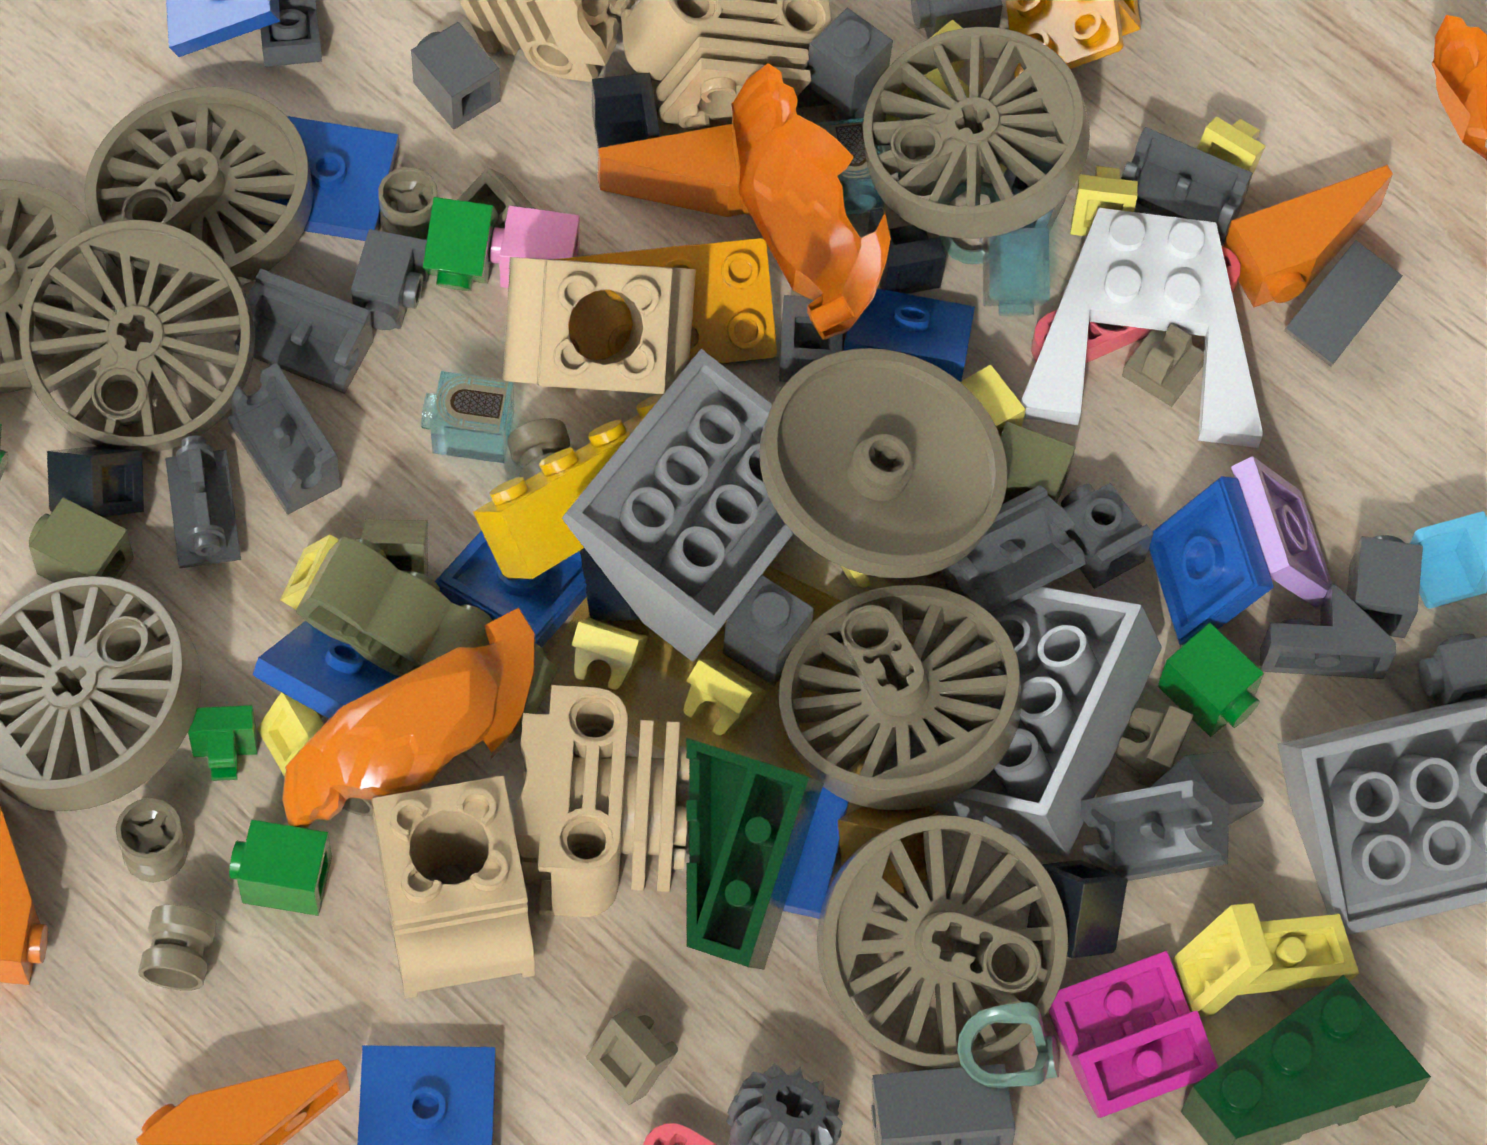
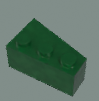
M686 738V758L689 759V800H686V821L689 822V863H686L687 947L749 968L764 970L824 783L806 775Z
M1342 975L1194 1085L1181 1113L1208 1145H1282L1300 1139L1303 1134L1334 1124L1341 1126L1357 1121L1360 1116L1393 1105L1397 1108L1413 1103L1431 1076L1349 980Z

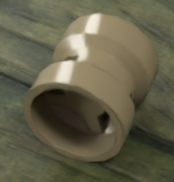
M402 167L391 171L382 179L378 188L382 231L427 240L433 197H438L437 185L434 179L424 170L414 167Z
M554 418L537 419L525 423L511 432L507 438V444L512 460L516 464L521 465L522 471L519 477H523L526 481L542 471L539 463L543 459L570 447L567 428L561 420Z
M147 798L137 800L128 805L119 815L116 825L117 840L122 850L124 864L132 875L142 881L155 883L166 881L180 871L185 864L188 852L181 820L173 806L163 800ZM158 847H162L160 850H158V851H156V852H149L150 850H154V849H157Z
M161 905L155 907L152 910L148 926L149 934L153 939L151 947L142 953L138 971L139 976L151 984L167 989L180 991L200 989L204 985L207 971V963L203 959L204 949L213 943L217 925L216 920L201 910L187 906Z

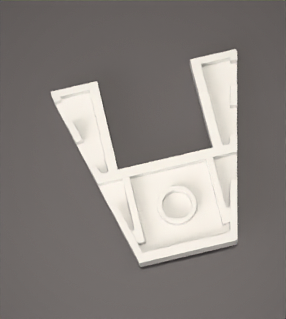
M1098 208L1021 399V404L1026 409L1024 419L1078 425L1082 407L1089 322L1167 331L1168 327L1173 324L1188 334L1205 336L1198 441L1258 448L1263 436V430L1216 222Z

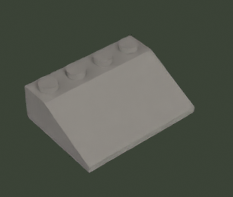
M700 349L562 517V520L640 620L692 662L719 631L793 535L791 529L784 523L774 508L766 491L760 469V438L764 423L773 404L702 349Z
M1040 587L990 613L1001 624L1013 644L1021 678L1020 721L1009 749L995 768L970 789L951 799L927 807L947 816L966 817L985 822L1013 836L1027 848L1068 857L1084 822L1080 817L1081 800L1095 798L1162 646L1142 605ZM951 626L950 629H949V632H948V634H947V636H946V638H947L957 627ZM978 639L961 657L986 645ZM1000 666L977 678L1007 674L1003 666ZM1004 700L976 704L1001 710ZM957 724L967 732L976 729ZM912 731L910 732L912 758H915L925 752ZM931 732L938 746L946 743ZM896 742L883 772L898 766Z
M1487 695L1278 744L1290 806L1327 914H1340L1347 935L1487 902Z

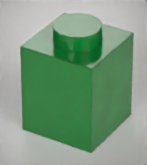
M433 197L423 269L429 275L437 276V286L471 291L473 282L488 284L491 265V240L498 220V212L493 205Z
M1209 623L1166 660L1157 687L1181 710L1193 714L1192 720L1212 737L1227 723L1236 728L1253 713L1260 703V700L1255 695L1264 673L1218 629Z
M251 819L246 842L237 840L234 844L229 868L230 879L237 880L242 903L319 916L332 859L328 832Z

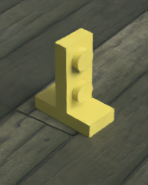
M1254 903L1231 905L1172 958L1190 1012L1197 1010L1200 1017L1213 1016L1237 995L1329 986L1342 975L1350 982L1360 974L1340 914L1260 922Z

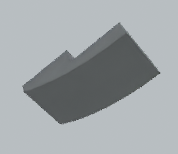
M279 0L280 22L260 28L264 67L322 62L316 0Z
M1355 240L1291 320L1284 332L1332 367L1403 275Z

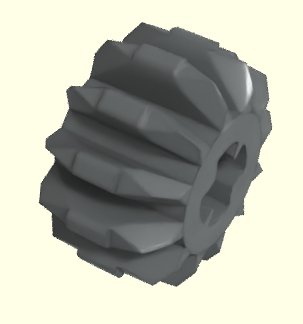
M774 1063L763 1074L752 1072L750 1077L743 1081L737 1095L734 1096L727 1113L729 1116L726 1121L731 1126L729 1144L836 1145L841 1137L843 1122L837 1117L839 1115L840 1100L823 1095L824 1080L811 1083L804 1079L801 1067L787 1075Z

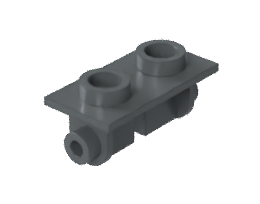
M202 436L186 437L181 441L182 447L176 452V456L165 458L179 569L241 560L227 450L213 451V448L206 444V439Z

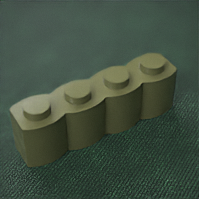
M345 536L328 551L296 609L298 615L319 631L351 645L360 655L373 664L400 677L458 647L476 648L490 645L484 625L493 621L487 613L477 607L470 605L459 606L451 603L440 592L437 583L428 576L418 572L406 573L398 570L386 559L385 552L373 542L361 538L351 539ZM536 643L535 676L524 713L529 714L537 713L558 671V668L546 658L544 650ZM523 716L509 743H512L521 736Z

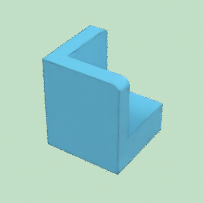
M1484 511L1415 531L1410 544L1423 546L1419 594L1427 608L1431 609L1487 593V517Z

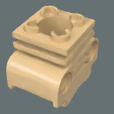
M459 0L486 52L496 53L501 44L506 55L516 56L521 47L525 57L539 71L561 79L592 82V79L598 77L599 72L595 65L606 66L617 44L619 24L616 17L621 16L625 9H630L638 1Z
M641 0L634 10L625 9L621 13L624 52L633 70L639 74L650 73L651 79L662 81L655 89V101L664 102L656 111L658 122L679 124L680 127L688 130H700L707 127L732 124L731 103L734 102L746 80L767 63L782 73L783 83L793 87L796 97L811 82L810 70H802L801 68L809 60V44L830 25L829 0Z
M510 257L502 379L509 382L531 383L546 387L664 394L690 363L696 269ZM611 290L624 299L631 311L633 326L630 338L621 351L609 358L597 360L585 358L576 351L570 340L568 323L571 312L581 298L593 291Z
M551 685L549 715L523 713L521 750L524 756L522 793L516 802L514 831L525 884L541 885L539 915L591 917L608 910L614 903L619 888L621 854H633L631 890L644 891L646 855L659 856L657 891L670 892L671 870H684L687 835L686 800H688L689 759L686 758V746H678L680 722L667 721L665 758H652L654 721L641 720L638 757L626 756L628 723L626 707L621 699L609 690L595 687Z
M504 775L372 798L373 820L405 999L418 997V992L515 974H521L522 978L535 976L534 950L527 914V893ZM445 865H464L478 871L477 874L476 872L472 874L469 880L456 885L441 884V881L434 880L433 882L425 878L432 870Z

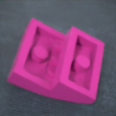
M1167 951L1060 989L1048 1010L1060 1042L1097 1118L1105 1117L1200 1081L1219 1068L1198 1011L1190 1012Z

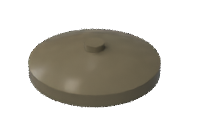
M872 348L852 349L826 355L811 362L792 376L782 387L768 413L760 438L759 457L763 482L774 508L784 523L800 540L819 555L849 570L866 575L885 578H912L929 575L956 564L973 551L986 536L1001 509L1007 487L1006 455L998 430L983 405L962 383L944 370L920 358L901 352Z

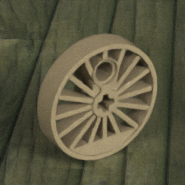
M971 27L952 30L933 36L910 48L898 57L877 81L868 99L863 121L867 167L872 183L880 197L890 209L906 222L927 232L945 237L967 239L992 237L1033 223L1057 206L1069 193L1083 170L1089 151V119L1080 88L1070 68L1060 56L1042 42L1028 35L1003 28ZM984 58H999L983 91ZM970 59L969 98L966 97L951 65L952 62ZM1018 63H1020L1024 71L1008 84ZM938 68L951 97L924 75ZM908 87L926 102L900 94ZM886 114L908 120L883 122ZM1055 136H1056L1058 142H1055V141H1052V140H1048V139H1045V138H1042V137H1055ZM879 145H891V150L878 155ZM1022 155L1053 164L1054 167L1047 174H1044ZM919 156H927L924 159L914 160L916 157ZM999 164H1003L1025 182L1029 188L1013 196ZM898 173L899 181L896 182L890 175ZM987 173L1000 201L980 205L981 175ZM967 181L966 206L948 205L957 185ZM931 195L929 200L919 197Z
M216 86L174 91L141 105L125 116L110 130L97 148L88 168L84 188L86 212L92 228L120 220H148L179 228L207 244L209 224L225 258L224 261L231 267L242 286L255 280L260 268L266 271L271 270L291 251L306 227L313 201V183L307 152L300 134L289 118L276 106L257 95L238 89ZM196 122L195 148L188 149L178 127ZM214 122L222 131L212 148V127ZM167 132L177 154L171 158L151 140ZM137 152L157 169L128 162V160ZM115 180L136 186L112 188ZM290 199L287 206L282 205V204H278V203H275V202L267 201V200ZM122 211V214L107 220V212ZM247 218L274 226L265 233ZM221 221L249 242L251 246L236 254ZM108 254L116 266L122 270L120 256ZM133 260L136 282L144 285L149 264ZM162 268L156 291L162 292L177 272ZM192 276L178 295L192 296L215 282Z
M0 179V212H3L0 223V348L4 362L0 364V394L32 387L24 369L23 360L15 359L6 318L20 331L23 303L27 291L41 266L65 242L77 234L92 228L87 217L75 205L59 194L32 183ZM20 214L36 216L13 245ZM55 227L57 237L39 247ZM94 250L107 272L104 252ZM79 253L66 263L60 271L107 306V296L83 255ZM53 280L48 285L40 301L41 304L73 309L75 313L103 319ZM37 316L35 322L62 335L60 338L98 333ZM34 325L33 340H46ZM86 350L35 356L42 380L74 363Z
M120 220L105 223L77 234L53 252L41 266L27 291L20 317L19 334L23 365L37 398L51 416L65 429L80 439L99 447L142 450V453H154L181 446V441L186 437L201 436L216 425L231 409L232 396L237 386H240L242 389L244 388L252 367L255 348L254 321L248 298L239 279L224 259L207 244L188 232L164 223L148 220ZM94 250L120 256L126 300H123ZM81 253L113 307L109 308L61 272V268L73 257ZM133 260L149 264L140 298H138ZM162 268L176 271L177 273L154 301ZM192 276L215 282L166 310ZM53 280L103 319L41 304L40 301L48 285ZM229 291L232 292L235 298L239 315L175 323ZM36 316L98 332L96 334L42 341L33 340ZM138 323H144L146 331L153 339L151 343L140 342L137 351H131L130 344L122 335L124 331H135ZM241 330L238 355L177 340L179 337ZM99 348L42 380L35 356ZM174 352L234 368V371L226 387L220 392L172 354ZM166 365L211 399L213 404L201 415L193 419L164 371L163 366ZM99 366L96 377L68 412L63 410L50 393ZM126 380L134 383L138 389V397L134 405L123 411H115L107 407L105 395L108 388L114 382ZM157 383L183 425L162 434H157L152 402ZM93 403L107 420L104 432L79 422ZM142 419L144 437L117 435L120 425L128 426Z
M99 576L77 577L55 582L37 589L11 605L0 615V669L4 665L27 676L0 677V699H9L0 702V789L18 802L43 810L77 811L90 809L119 799L134 791L153 777L171 759L183 742L195 717L201 691L200 663L194 644L184 627L151 594L134 584L115 578ZM109 605L117 606L105 624ZM84 608L77 636L73 611ZM143 613L150 615L144 622L139 620ZM55 619L61 657L39 630L41 626ZM169 635L171 644L161 646L159 642ZM29 636L51 667L45 666L14 650ZM172 670L171 681H169L167 678ZM140 703H163L156 718L135 708ZM118 720L144 732L139 740L130 748L112 726ZM100 732L119 755V757L100 767L95 734ZM76 743L81 775L67 778ZM47 756L44 772L42 774L38 768Z
M897 585L877 588L848 598L835 605L815 620L792 648L781 674L779 684L780 714L785 731L799 760L814 779L824 783L823 787L831 793L851 803L875 809L909 810L927 807L951 799L970 789L995 768L1009 749L1015 737L1021 714V678L1018 659L1013 644L1001 624L983 607L967 597L945 589L924 585ZM904 620H924L912 647L905 635ZM943 624L957 627L933 651ZM978 639L986 645L961 657ZM880 644L879 646L868 648L869 646ZM824 658H827L848 674L818 668L817 666ZM1000 666H1003L1007 674L977 678ZM804 689L830 694L801 698ZM1004 700L1001 710L976 704ZM828 720L807 731L800 732L799 723ZM957 724L976 729L967 732ZM912 731L925 752L915 758H912L910 732ZM931 732L946 743L938 746ZM896 741L898 766L883 772ZM842 742L826 759L818 754ZM870 749L860 775L849 772L848 770Z
M931 816L903 822L878 834L858 848L846 860L829 886L822 904L817 930V953L823 982L835 1007L846 1022L864 1039L890 1056L908 1063L932 1068L962 1067L957 1052L953 987L970 1019L979 1011L984 1010L971 983L979 985L1000 1005L1021 1003L1011 993L1026 990L1035 982L1026 1002L1034 1004L1039 1009L1041 1019H1043L1050 1009L1061 985L1068 951L1067 925L1062 902L1053 881L1039 860L1022 843L1003 830L982 821L958 816ZM941 830L965 834L947 892L945 888ZM922 831L924 835L928 895L900 840L908 835ZM981 841L994 847L1002 855L963 900ZM888 857H890L913 906L882 879ZM1015 866L1029 887L974 915ZM876 895L907 922L873 911L872 907ZM1036 901L1042 927L1007 930L992 925L995 921ZM867 923L902 934V938L862 941ZM935 931H945V936L954 940V947L951 952L941 951L940 946L932 943V935ZM1043 940L1042 959L1032 941ZM1003 944L1008 945L1016 957V967L1012 975L1005 980H1001L995 975L991 965L995 950ZM903 951V953L849 980L857 955ZM907 968L868 1016L864 1018L850 997ZM918 982L899 1043L897 1044L880 1033L878 1029ZM935 990L940 1053L915 1051ZM1008 1023L996 1034L991 1024L987 1025L977 1035L980 1043L973 1045L972 1052L976 1064L993 1059L1015 1047L1032 1032L1031 1025L1027 1023Z

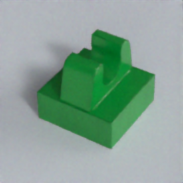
M253 706L197 708L194 720L188 731L193 758L208 757L212 781L238 780V755H257V729Z

